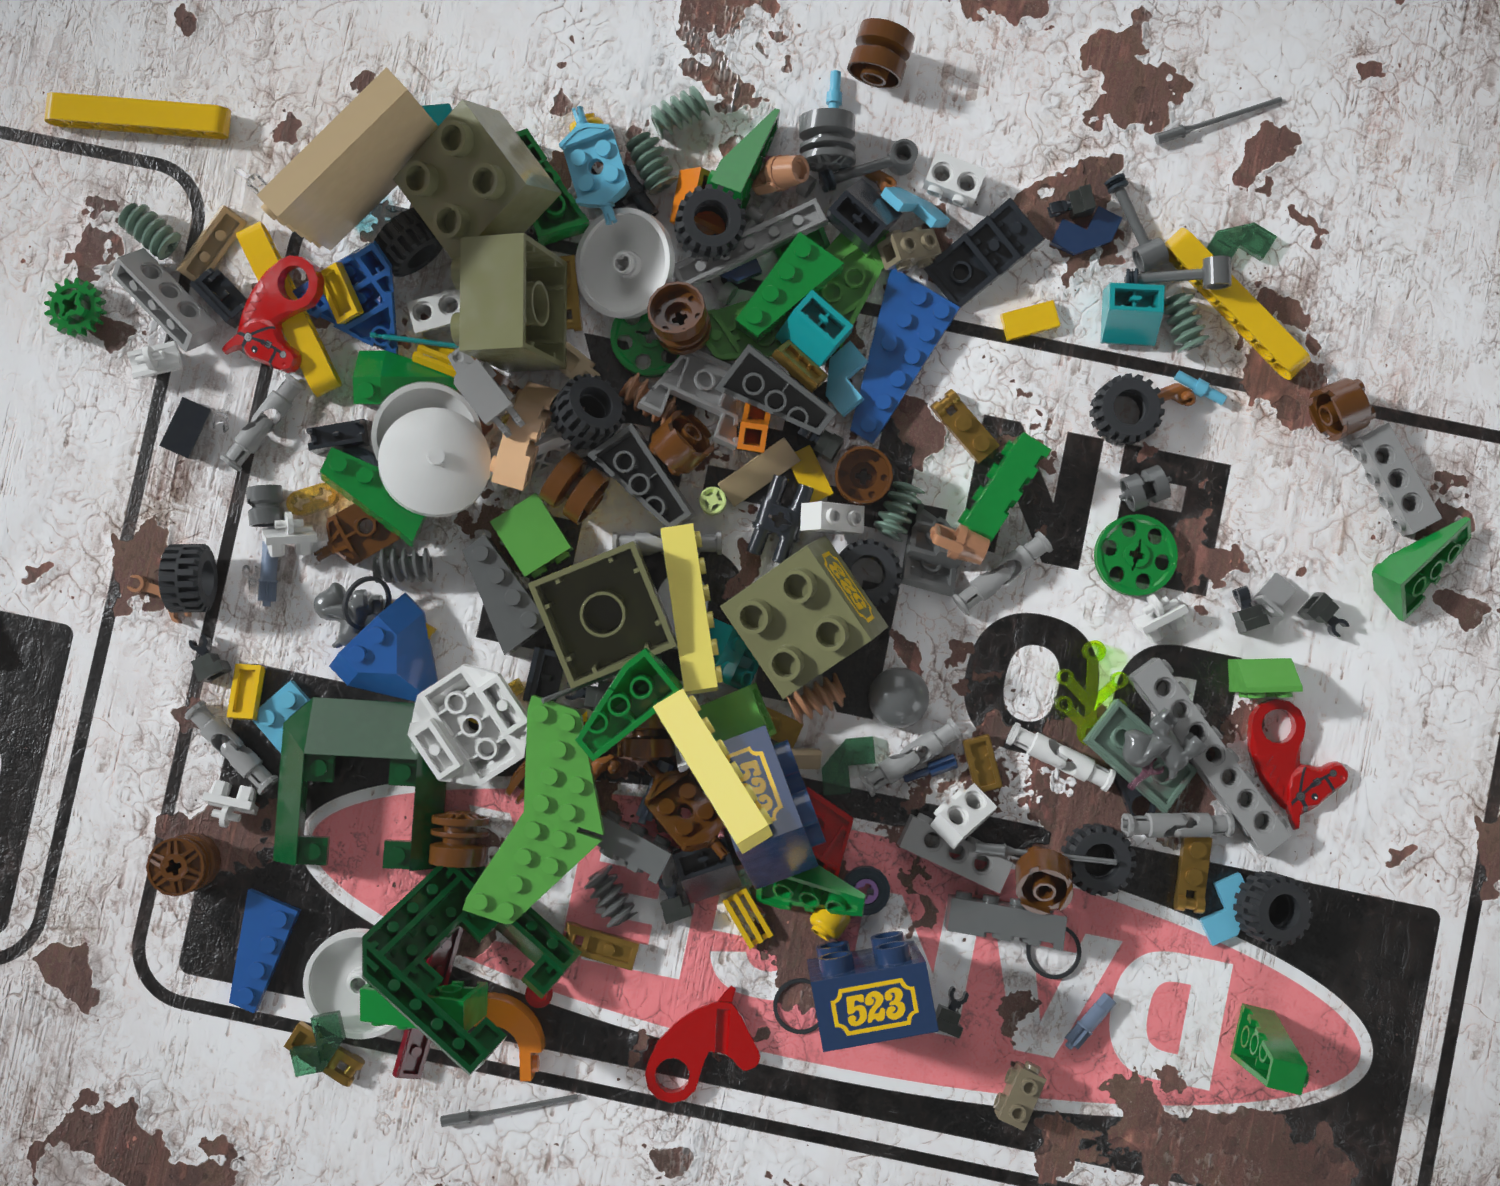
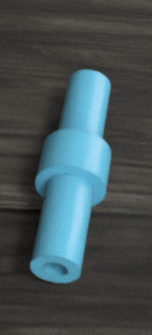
M833 70L830 74V89L826 94L828 108H839L842 105L843 93L840 91L841 71Z
M1180 370L1174 377V380L1192 389L1195 395L1199 397L1205 396L1219 405H1223L1227 398L1226 395L1209 386L1210 383L1201 378L1197 380Z

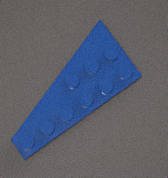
M891 269L867 360L868 363L866 364L859 392L864 400L856 406L850 432L872 445L876 442L960 310L959 306L904 273L897 272V269Z

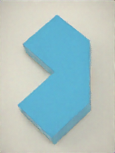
M885 187L881 193L882 198L896 211L913 212L930 228L946 227L951 220L933 203L903 188Z
M851 341L830 358L826 397L843 417L864 400L850 383L849 379L868 363L867 359Z
M1237 872L1213 883L1223 909L1199 919L1212 946L1239 934L1240 923L1235 920L1234 916L1237 914V911L1233 910V904L1237 903V899L1234 896L1235 893H1239L1241 890L1239 885L1241 882L1245 883L1241 873Z

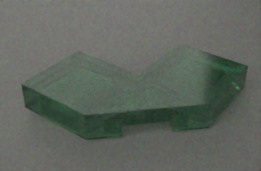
M1253 222L1216 231L1206 248L1213 256H1229L1231 259L1237 249L1240 248L1261 261L1277 236Z
M873 736L844 739L821 767L823 795L851 793L849 766L876 764Z
M340 1010L313 1015L310 1018L315 1043L295 1046L289 1050L295 1077L324 1071L346 1037Z

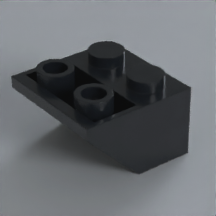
M861 178L847 188L827 211L828 222L867 255L903 213L896 211L882 198L877 190Z
M726 834L718 836L722 844L730 851L722 860L711 847L709 849L705 847L693 852H684L682 849L673 851L672 857L690 904L742 887Z

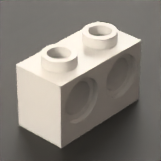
M937 150L922 189L927 190V193L933 197L941 198L943 196L951 199L952 203L959 207L965 208L969 206L972 208L987 169ZM938 172L944 173L948 180L939 181L934 174ZM960 183H969L973 190H963L960 187Z
M455 287L443 288L438 294L431 296L429 294L417 295L413 298V301L406 302L414 333L420 339L450 331L452 315L460 312V291L455 289ZM452 302L458 303L455 312H446L448 304ZM426 309H430L432 311L430 318L421 320V313Z
M824 501L801 503L800 531L838 535L864 533L865 506Z
M975 783L967 790L961 787L951 797L953 802L949 805L944 802L934 812L936 818L930 826L952 849L956 848L982 825L997 808Z

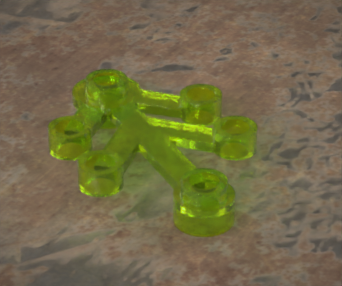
M1097 640L1086 642L1082 648L1083 657L1087 660L1086 691L1074 679V675L1069 669H1060L1056 673V681L1061 685H1065L1085 706L1084 718L1072 706L1073 703L1069 697L1059 696L1054 703L1055 708L1060 712H1064L1077 726V738L1085 746L1087 745L1083 740L1086 737V729L1089 727L1093 728L1100 719V717L1097 718V708L1118 688H1122L1128 683V677L1124 672H1114L1110 676V681L1098 691L1099 661L1105 657L1106 647ZM1091 646L1097 649L1095 656L1089 655L1088 650ZM1063 672H1067L1069 675L1067 682H1063L1060 679V675ZM1118 674L1123 677V682L1120 685H1117L1114 680ZM1062 699H1066L1068 702L1066 709H1061L1059 706V702ZM1119 699L1125 706H1127L1124 700Z

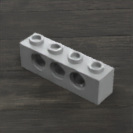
M145 248L117 258L112 277L185 352L211 341L217 323Z
M1389 422L1350 441L1354 457L1362 463L1366 479L1376 488L1379 494L1378 500L1391 515V523L1397 532L1401 533L1402 536L1414 534L1442 519ZM1377 451L1383 455L1382 463L1376 458ZM1390 475L1396 478L1397 484L1395 487L1390 483ZM1404 498L1410 504L1408 511L1403 507Z
M918 813L917 817L910 814L897 842L899 847L997 893H1001L1014 864L1007 859L1008 856L1004 858L999 855L975 853L976 842L982 841L968 836L967 840L960 843L963 849L962 854L956 858L950 857V846L930 826L934 819L922 813ZM930 832L936 833L938 836L937 843L933 846H926L924 844L926 834ZM979 856H986L987 865L983 869H976L974 866V861Z

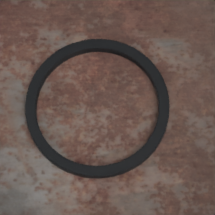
M374 576L362 577L355 581L346 591L342 603V613L345 621L351 627L363 630L367 626L356 625L348 614L350 596L362 583L367 581L380 583L386 594L384 609L391 604L392 595L390 588L380 578Z
M1066 927V931L1073 937L1076 943L1077 955L1073 965L1061 974L1051 975L1040 971L1032 961L1031 945H1026L1027 960L1033 970L1039 975L1048 979H1061L1074 972L1079 965L1082 953L1081 944L1076 934L1068 927Z
M795 978L785 982L778 989L773 1001V1011L776 1020L785 1030L795 1034H806L816 1030L818 1022L807 1029H794L781 1020L777 1011L778 998L786 987L800 982L811 985L809 979Z

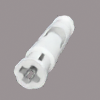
M1019 723L1013 725L1007 737L1006 744H1014L1026 750L1028 755L1050 764L1083 782L1087 780L1101 787V790L1104 792L1108 791L1115 778V770H1108L1096 764L1094 759L1064 746L1039 732L1034 734L1022 728ZM1069 758V759H1071L1073 762H1066V761H1067V759Z

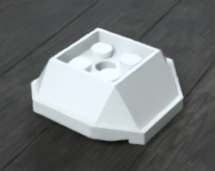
M465 663L417 695L412 722L410 723L407 735L438 781L479 787L526 756L527 712L501 673ZM469 718H474L478 721V730H473L469 726Z

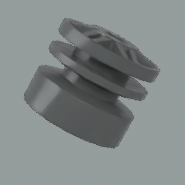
M819 108L804 112L799 116V138L804 141L800 144L799 151L806 158L810 171L824 172V170L826 171V169L830 168L832 172H836L855 165L856 154L854 152L856 143L851 140L855 137V115L851 111L840 108Z

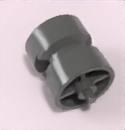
M1159 465L1141 471V476L1134 473L1120 479L1122 495H1119V499L1125 500L1131 511H1137L1149 506L1150 501L1157 503L1170 498L1171 489L1169 482L1172 479L1170 476L1166 477Z

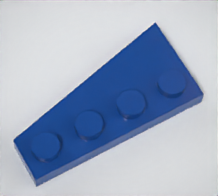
M252 888L248 890L229 1003L252 1013L258 1011L301 909Z

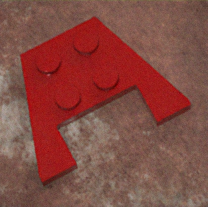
M807 787L808 795L826 840L825 843L812 847L814 855L824 863L822 866L824 869L838 877L854 818Z

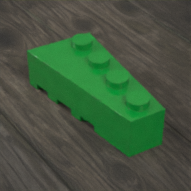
M1242 1003L1230 1057L1266 1087L1302 1096L1303 1087L1307 1086L1309 1080L1308 1066L1275 1011Z

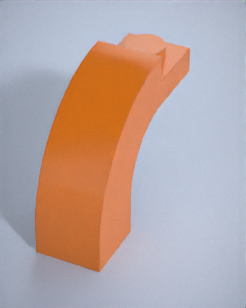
M745 403L737 449L765 452L771 418L770 413Z
M488 992L487 1015L485 1017L490 1019L497 1027L507 1030L515 1038L519 1047L520 1082L532 1081L535 1072H539L540 1067L539 1055H535V1053H542L546 1046L542 1026L534 1012L517 998L503 993ZM481 1019L476 1025H474V1027H476L483 1019Z

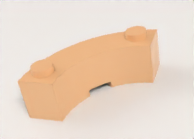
M529 381L523 389L517 391L513 408L526 424L520 427L512 420V416H509L506 425L512 435L506 438L503 434L497 456L494 455L491 460L490 471L493 472L491 482L522 491L531 482L539 451V446H536L535 443L539 441L541 434L546 432L551 422L550 416L553 413L550 412V408L553 404L552 401L560 390Z

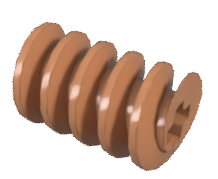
M639 372L629 378L619 393V397H625V405L630 406L634 402L633 409L636 412L641 410L637 408V405L650 390L648 388L650 379L647 378L640 383ZM673 396L670 400H667L660 417L652 414L651 420L653 423L661 420L662 425L677 410L675 405L677 397ZM643 410L642 415L648 417L651 413Z
M836 673L832 674L833 682L827 677H823V686H820L817 681H813L812 691L804 685L802 686V695L796 690L792 693V699L788 696L786 697L795 719L800 724L803 723V714H806L812 720L813 710L823 715V706H826L830 711L834 710L833 702L835 701L840 707L844 706L843 698L846 696Z

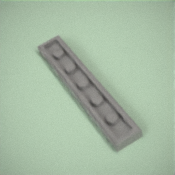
M814 198L744 231L738 246L726 258L721 256L718 261H713V258H709L708 262L702 261V256L697 255L696 259L690 256L675 263L673 276L676 281L686 282L696 287L792 242L799 232L807 235L828 225V219L817 198Z

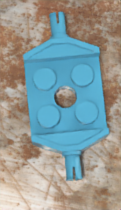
M577 106V110L574 107L572 112L576 121V127L559 143V147L563 150L577 195L576 203L582 207L600 208L606 225H612V222L615 224L617 219L613 210L614 203L627 194L630 185L613 128L608 124L587 122L583 106ZM603 162L602 172L598 175H593L591 172L593 164Z

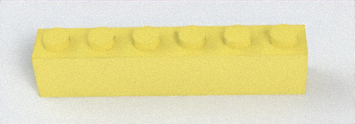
M693 523L660 528L684 692L686 695L717 691L719 690L718 683L723 682L721 666H715L714 655H719L717 639H711L709 628H715L712 611L707 612L705 601L711 600L708 584L703 585L701 574L707 573L704 557H698L697 548L702 547L700 531L694 530Z
M681 689L654 705L653 708L741 853L744 854L773 836L769 827L773 823L772 819L764 807L759 810L754 803L758 798L750 784L744 787L740 781L743 774L736 762H728L725 757L729 754L726 746L721 739L715 741L711 735L715 730L707 717L701 719L698 712L701 708L693 695L687 697L684 690Z

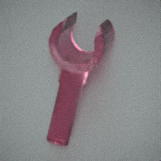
M1157 758L1149 765L1142 767L1140 774L1127 785L1130 790L1136 788L1149 776L1163 773L1164 766L1153 769V762Z

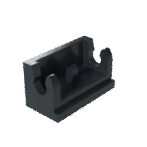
M208 268L189 285L227 324L236 329L239 326L247 298L219 269L214 271L212 268Z
M182 397L159 446L190 459L194 446L212 410Z
M366 419L306 429L307 434L311 436L308 449L317 455L329 453L331 447L342 451L353 446H370Z
M535 647L522 701L530 702L532 695L544 698L559 692L563 668L556 651Z

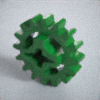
M65 278L64 286L55 283L57 291L55 293L52 291L47 292L52 298L51 301H44V304L50 307V310H47L44 314L52 318L49 324L57 328L58 332L64 335L67 333V335L76 338L77 333L87 337L88 329L95 333L97 330L94 325L96 323L103 325L104 322L99 317L100 315L107 314V311L101 308L107 302L99 297L102 291L94 288V284L87 280L84 282L80 278H75L73 283L70 279Z

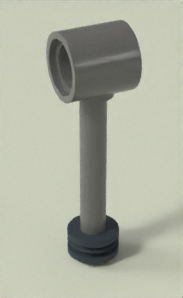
M900 139L893 144L891 152L887 154V157L835 173L830 168L826 169V171L824 170V172L819 171V184L823 192L827 193L828 190H836L837 183L885 168H889L892 173L899 176L907 175L913 169L918 156V148L913 141ZM897 155H905L908 160H901Z
M1124 173L1112 176L1104 185L1107 187L1106 189H1108L1109 194L1115 193L1139 245L1132 249V258L1139 272L1145 273L1168 263L1169 253L1161 238L1149 240L1125 190V187L1129 184L1126 180L1127 178H1125Z
M1211 256L1204 258L1201 269L1139 273L1138 268H1135V271H1133V268L1132 271L1127 269L1124 283L1150 284L1203 279L1204 289H1225L1232 285L1231 257Z

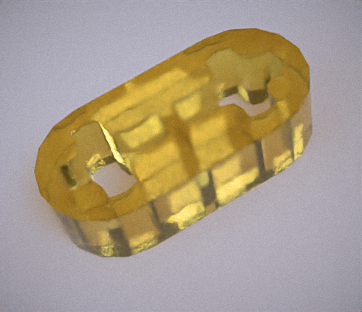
M319 483L292 492L287 497L286 507L292 514L307 516L335 506L340 496L328 484ZM323 489L332 492V495L328 496V502L323 499L316 500L315 497L323 495ZM298 497L302 500L310 499V502L302 505V510L294 507V504L298 503Z

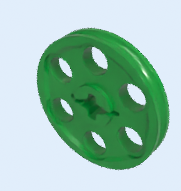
M648 312L640 316L639 322L634 325L628 324L625 319L614 318L610 339L614 354L621 365L635 375L639 372L641 377H662L674 362L666 363L662 360V354L665 349L662 348L658 340L654 339L651 343H647V338L643 336L654 331L648 318ZM623 336L630 337L633 341L632 346L627 350H622L617 345L618 340ZM645 355L651 359V364L647 369H639L636 366V360L639 356Z
M1127 515L1114 520L1102 530L1094 548V563L1102 581L1112 590L1128 596L1147 595L1162 588L1173 576L1178 561L1177 545L1171 532L1160 521L1146 515ZM1125 522H1131L1135 526L1136 531L1132 537H1127L1122 533V525ZM1151 529H1157L1161 533L1162 538L1158 544H1153L1148 540V533ZM1107 540L1116 544L1117 548L1113 556H1108L1103 552L1102 547ZM1136 547H1138V554L1142 555V559H1138L1134 563L1133 557L1129 556V553L1135 551ZM1159 555L1166 556L1169 561V565L1165 570H1160L1155 565V559ZM1115 566L1121 568L1124 574L1120 582H1114L1109 575L1110 570ZM1139 574L1147 575L1150 580V584L1146 589H1140L1136 585V578Z

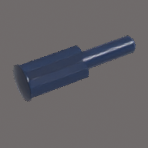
M952 753L926 763L927 767L904 775L903 780L905 783L929 774L931 777L954 770L958 768L957 759Z

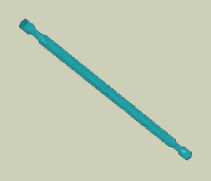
M370 332V338H383L385 340L454 349L459 348L455 343L388 334L381 335Z

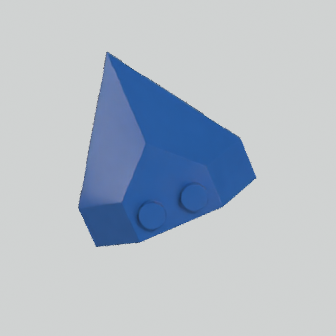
M373 241L337 261L343 263L364 313L345 324H337L324 292L317 305L306 311L317 319L321 317L333 323V327L372 347L376 345L386 351L398 354V341L370 338V332L397 336L392 264L377 242ZM309 280L292 291L297 299L306 293Z
M405 592L356 635L337 654L329 667L347 686L416 702L419 693L438 682L431 641L428 639L425 612Z

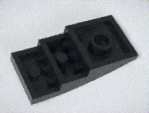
M1010 197L993 213L982 219L968 233H964L933 260V264L925 267L924 271L950 302L962 308L1041 244L1045 238Z

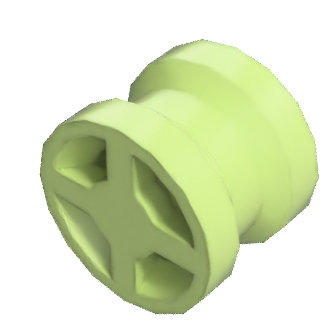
M708 487L700 494L699 503L704 513L713 516L719 515L726 507V497L721 489Z

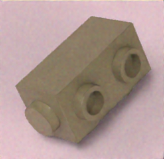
M919 226L907 232H901L900 229L887 233L885 235L886 239L877 244L885 270L897 269V272L908 270L916 265L918 269L933 264L932 259L942 254L933 228L922 230Z
M1016 1061L1014 1067L1008 1069L1005 1076V1088L1002 1093L999 1092L993 1104L994 1112L999 1120L1023 1131L1025 1130L1047 1080L1043 1073L1040 1072L1041 1067L1030 1061H1026L1025 1064Z

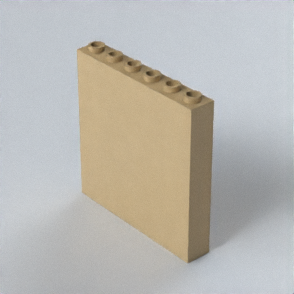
M386 67L257 194L264 203L261 208L273 220L276 219L281 225H286L300 237H304L310 243L313 242L318 248L324 246L331 251L397 186L393 178L437 129L438 125L409 90Z

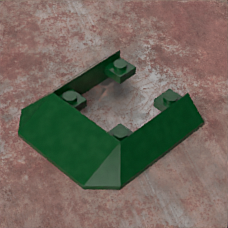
M313 697L283 723L273 861L294 866L298 864L328 865L330 836L304 835L308 781L334 782L336 756L390 758L388 785L415 787L411 840H384L382 868L417 871L434 869L436 865L429 863L430 844L443 841V837L432 835L431 829L444 827V825L433 824L431 819L434 814L445 813L447 782L438 781L407 735L410 723L412 722L415 703Z
M436 866L362 936V978L470 1076L484 1064L486 1059L505 1040L507 1035L487 1017L470 1034L429 997L442 983L444 978L425 961L460 927L479 943L496 929L534 963L533 967L523 976L521 981L542 999L559 982L582 952L532 907L511 924H503L464 911L463 907L466 897L486 869L485 866L471 868Z

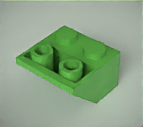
M1292 658L1228 659L1229 692H1239L1240 698H1265V692L1266 697H1293V692H1303V686Z

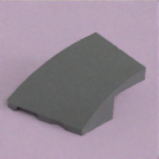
M923 503L916 504L915 510L917 513L912 516V523L910 524L905 547L901 584L951 597L955 593L957 568L963 561L948 558L947 549L933 544L930 538V529L936 523L954 530L957 528L951 527L942 517L936 518L926 511Z

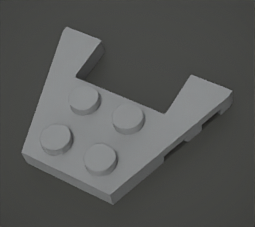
M700 350L691 354L680 355L640 400L637 408L660 417L669 394L719 416L720 419L712 441L733 451L737 448L738 415H736V402L738 399L715 389L732 365Z

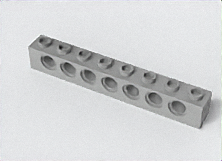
M1151 658L1128 675L1127 679L1154 715H1158L1165 707L1174 716L1173 706L1176 703L1182 705L1183 712L1179 717H1176L1179 721L1173 729V733L1180 745L1183 744L1185 736L1189 734L1190 728L1196 725L1199 729L1197 737L1208 748L1212 747L1215 750V757L1212 761L1206 759V749L1200 755L1189 760L1190 764L1198 770V775L1224 810L1232 814L1236 826L1256 853L1267 856L1292 837L1287 830L1289 828L1288 823L1281 815H1276L1271 809L1273 804L1268 796L1263 792L1259 793L1256 789L1254 777L1247 770L1243 771L1237 763L1239 757L1231 748H1226L1222 743L1221 739H1223V736L1219 730L1213 725L1210 727L1205 720L1207 715L1202 707L1197 703L1193 704L1190 700L1188 688L1181 681L1177 682L1173 677L1172 673L1174 670L1165 659ZM1161 680L1166 684V692L1163 695H1159L1156 691V685ZM1229 769L1232 777L1225 784L1222 780V775L1225 770ZM1246 792L1248 801L1245 805L1241 806L1239 796L1241 793ZM1262 814L1264 816V824L1257 828L1255 820L1258 815Z

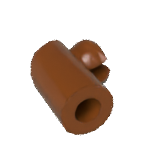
M881 170L864 175V177L876 183L881 193L885 187H897L896 180Z
M1174 383L1161 388V392L1157 394L1159 398L1164 397V402L1171 399L1185 406H1192L1196 401L1194 392L1180 383Z
M614 755L604 756L592 761L595 781L601 772L608 770L610 774H616L622 767L618 757Z

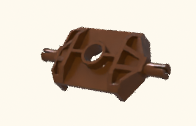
M354 503L327 518L326 529L329 541L326 542V546L313 553L314 556H317L316 559L319 562L332 554H337L353 566H359L360 562L401 538L385 528L375 518L370 517ZM365 519H370L373 522V529L368 534H363L360 530V524Z
M653 761L646 762L643 765V769L653 778V785L645 798L644 805L684 852H693L705 847L707 849L711 847L721 860L730 853L718 837L724 823L708 797L689 776L690 770L687 769L684 772L673 770L664 773L659 770ZM679 808H687L692 816L687 819L681 818L677 810Z

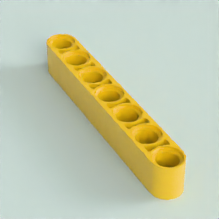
M49 92L46 97L44 121L53 126L225 140L229 138L231 110L220 105Z
M261 221L236 233L237 239L259 281L262 275L282 258L267 228ZM288 274L285 279L286 293L292 300H297V297L292 292L296 287L290 274ZM307 311L301 312L283 322L282 331L290 346L301 354L300 368L314 395L318 398L341 387V379Z
M1180 228L1165 242L1169 253V262L1177 270L1201 269L1203 259L1213 256L1185 228ZM1232 274V285L1225 289H1204L1203 279L1188 281L1284 379L1291 380L1311 361L1308 352Z

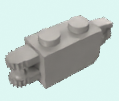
M459 348L447 356L457 373L454 376V385L487 426L495 423L504 436L508 438L512 434L508 426L500 419L501 416L508 412L516 425L522 427L526 424L513 408L515 405L511 399L514 398V395L505 384L499 386L494 380L497 374L487 361L482 364L478 359L474 360L471 356L459 351Z

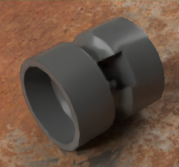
M255 485L246 488L247 504L252 506L248 510L250 527L275 526V520H284L285 510L279 505V503L284 501L281 485Z

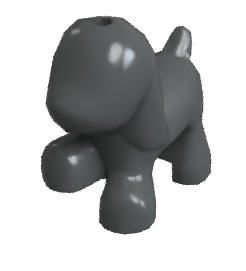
M336 582L317 595L314 600V609L320 618L340 622L338 639L332 644L333 648H340L346 646L362 630L351 627L345 621L342 613V603L346 591L344 586ZM366 589L354 591L351 601L348 602L350 619L356 625H365L369 615L380 614L383 611V596L372 595L367 598Z
M1164 707L1150 722V728L1154 731L1152 734L1148 735L1137 729L1125 732L1122 755L1129 765L1136 768L1145 767L1155 758L1160 757L1169 769V779H1174L1178 771L1187 766L1189 760L1203 753L1208 747L1191 732L1185 736L1183 744L1180 745L1173 733L1174 726L1179 720Z

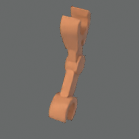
M142 575L130 576L140 581L138 588L127 586L131 592L141 593L145 591L161 598L159 585L148 582ZM169 612L173 622L183 623L178 618V613ZM191 612L184 613L186 617L192 616Z

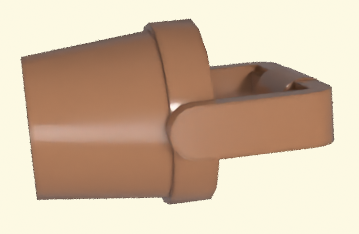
M777 155L770 157L763 165L751 188L756 195L789 190L790 187L807 181L810 174L809 164L802 155Z
M938 523L930 529L932 543L947 549V557L953 560L958 559L981 565L990 544L989 539L962 524L956 530Z

